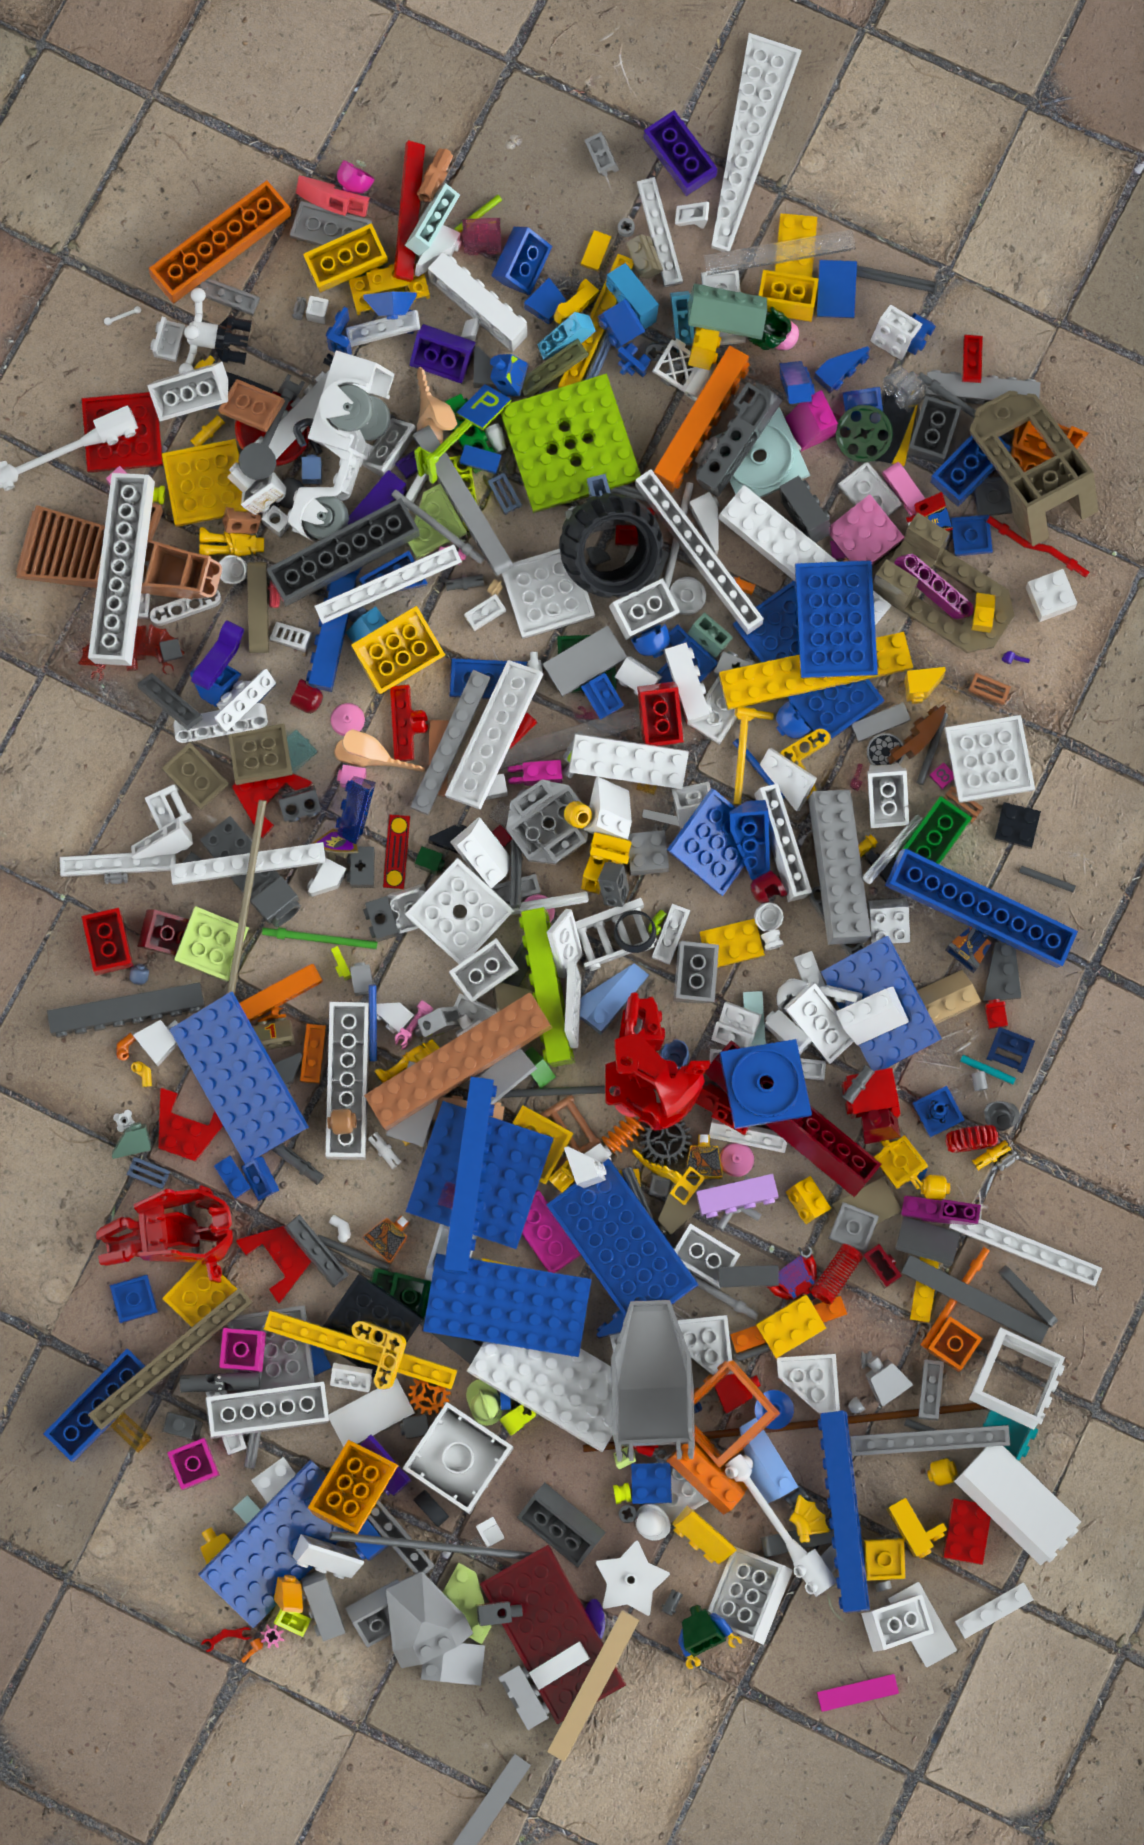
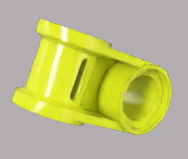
M521 1404L504 1415L499 1421L510 1436H512L536 1416V1413L531 1410L532 1415H524L525 1406Z

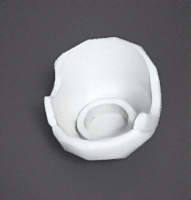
M229 555L219 561L222 566L220 579L224 583L238 584L246 578L247 563L241 557Z
M771 902L761 904L754 914L756 925L764 932L776 930L782 924L784 918L782 909L777 904Z

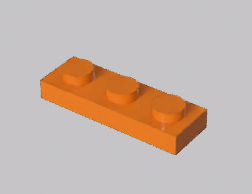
M306 1025L300 1082L320 1084L326 1034L325 1025Z

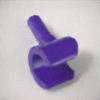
M1012 651L1004 653L1002 661L1007 664H1011L1013 659L1025 663L1030 662L1029 658L1020 657Z

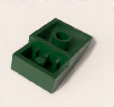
M373 1268L370 1281L418 1313L424 1320L431 1281Z

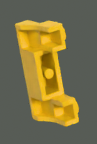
M391 264L388 268H374L367 272L365 276L350 279L349 285L357 316L367 310L374 312L371 306L363 299L365 294L409 291L416 293L415 299L422 297L430 299L424 273L416 276L415 264L413 281L407 282L393 278L395 264Z

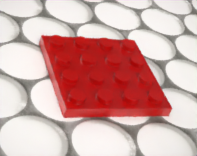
M150 392L81 398L84 435L96 428L93 420L127 405L131 409L138 425L134 436L126 438L125 435L117 437L119 441L116 444L108 445L106 442L85 446L88 473L113 471L119 466L123 470L163 466L160 421Z

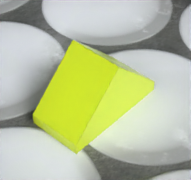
M280 1609L274 1624L303 1637L311 1618L301 1613L287 1612Z

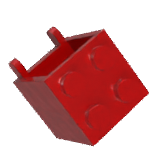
M888 1068L874 1071L875 1073L865 1085V1090H861L853 1104L848 1101L845 1103L847 1115L850 1114L851 1119L860 1118L861 1114L868 1113L871 1110L878 1111L883 1109H889L893 1116L898 1119L901 1111L893 1069ZM858 1074L846 1076L844 1082H842L843 1084H841L843 1095L851 1086L852 1079H856Z

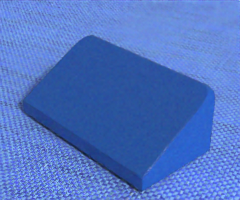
M262 1156L241 1166L258 1201L279 1191Z

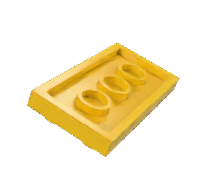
M780 213L775 272L812 277L818 217Z

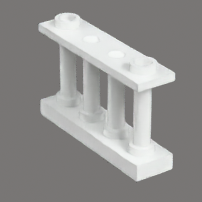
M641 898L625 903L623 907H614L575 922L579 938L588 962L584 963L585 970L594 971L599 969L603 963L631 954L623 949L616 952L613 951L604 926L605 922L610 920L616 924L620 916L628 911H641L644 908ZM632 914L643 941L635 945H641L649 939V935L641 915ZM621 920L617 927L621 940L626 944L632 945ZM594 927V929H597L606 956L595 958L586 935L588 928ZM657 938L655 939L652 946L645 951L655 948V944H657Z

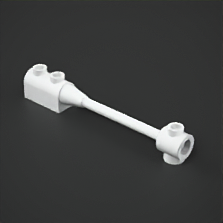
M127 405L93 420L96 428L82 436L81 439L18 467L8 464L7 461L0 462V489L4 488V491L13 489L15 487L14 482L18 480V474L82 446L106 442L108 445H113L119 441L117 438L119 436L125 435L126 438L134 436L138 425L131 409Z
M740 1454L725 1464L727 1477L730 1479L734 1478L736 1482H744L785 1541L795 1566L794 1574L798 1578L802 1577L804 1579L807 1593L814 1594L817 1597L836 1584V1578L816 1549L808 1553L791 1538L750 1478L753 1468L751 1458Z

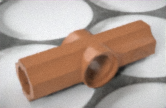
M439 148L432 163L423 175L424 180L417 193L420 200L431 202L434 199L438 187L442 185L446 178V171L453 158L451 151Z

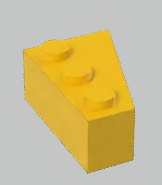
M696 327L688 362L689 366L710 370L711 365L716 364L718 353L715 352L721 342V337H719L720 331Z

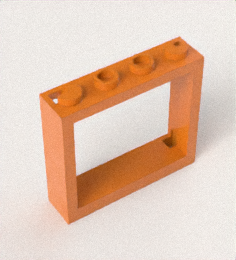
M725 1360L717 1367L719 1370L714 1375L710 1374L703 1380L705 1384L700 1389L698 1387L694 1389V1405L732 1371L767 1412L723 1454L717 1450L694 1423L695 1441L719 1468L724 1467L725 1464L731 1461L780 1414L734 1360L728 1362Z

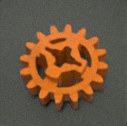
M416 1379L413 1380L415 1386H409L413 1390L412 1393H408L409 1397H413L410 1404L416 1403L414 1410L420 1408L422 1415L425 1411H428L429 1416H431L434 1410L439 1414V1408L443 1409L444 1402H450L446 1396L451 1395V1392L446 1391L447 1388L433 1387L426 1381H418ZM422 1385L421 1394L416 1396L418 1387ZM425 1386H427V1388L430 1389V1391H435V1393L432 1395V1399L434 1401L433 1403L431 1399H429V1397H424V1395L427 1394ZM443 1392L441 1401L437 1403L438 1394ZM420 1402H428L431 1407H425Z

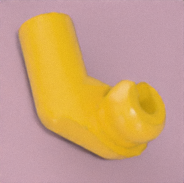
M133 1062L131 1070L142 1077V1087H152L151 1069L143 1062Z

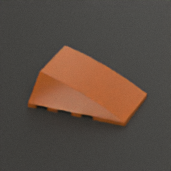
M1030 421L1015 428L1011 455L1023 472L1055 456ZM1058 424L1076 449L1089 434L1074 426L1067 428Z

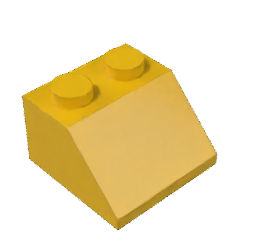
M945 667L907 671L904 679L907 702L912 701V704H918L926 700L942 681L946 671Z

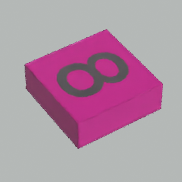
M944 762L929 775L942 790L954 780L953 772Z

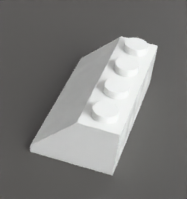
M222 362L163 378L147 385L159 421L228 402V377Z

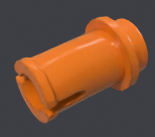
M740 576L738 578L734 577L742 591L752 596L756 584L742 580Z

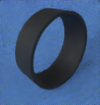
M638 910L628 911L618 919L614 929V937L617 944L623 950L630 953H640L650 948L656 939V926L646 913ZM639 914L648 918L652 924L650 938L641 945H629L623 942L618 935L617 927L624 917Z

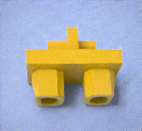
M568 1160L548 1179L561 1193L575 1181Z

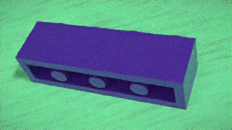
M388 470L349 515L348 525L396 501L391 496L394 490L399 491L405 496L407 493L406 483Z

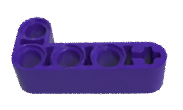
M228 620L225 621L220 630L218 640L193 673L192 683L210 690L237 653L244 628Z

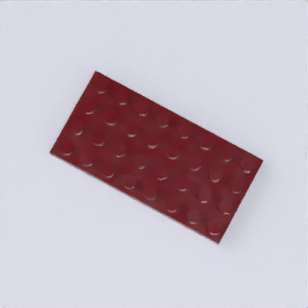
M548 1544L480 1583V1586L490 1603L509 1601L510 1605H522L523 1616L512 1617V1622L502 1623V1626L528 1673L579 1641L590 1657L589 1660L538 1690L556 1724L564 1721L604 1643ZM505 1609L498 1610L497 1615L504 1616ZM617 1667L614 1668L598 1701L626 1686Z

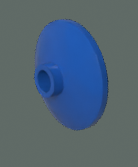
M779 1390L764 1392L763 1394L780 1412L766 1428L776 1430L789 1424L794 1414L792 1400L787 1394ZM757 1400L755 1416L759 1420L767 1410Z

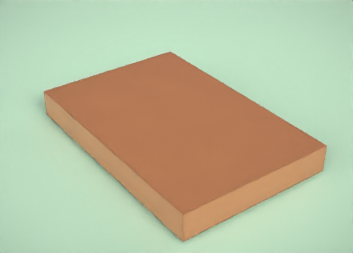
M236 379L228 392V402L222 403L218 411L225 416L267 432L285 400L280 396Z

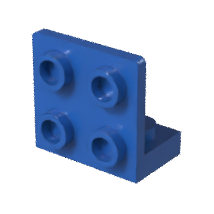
M345 306L342 311L339 310L335 316L336 322L333 327L330 326L328 328L326 337L330 351L334 353L340 351L352 355L351 343L346 336L342 335L350 320L348 308Z

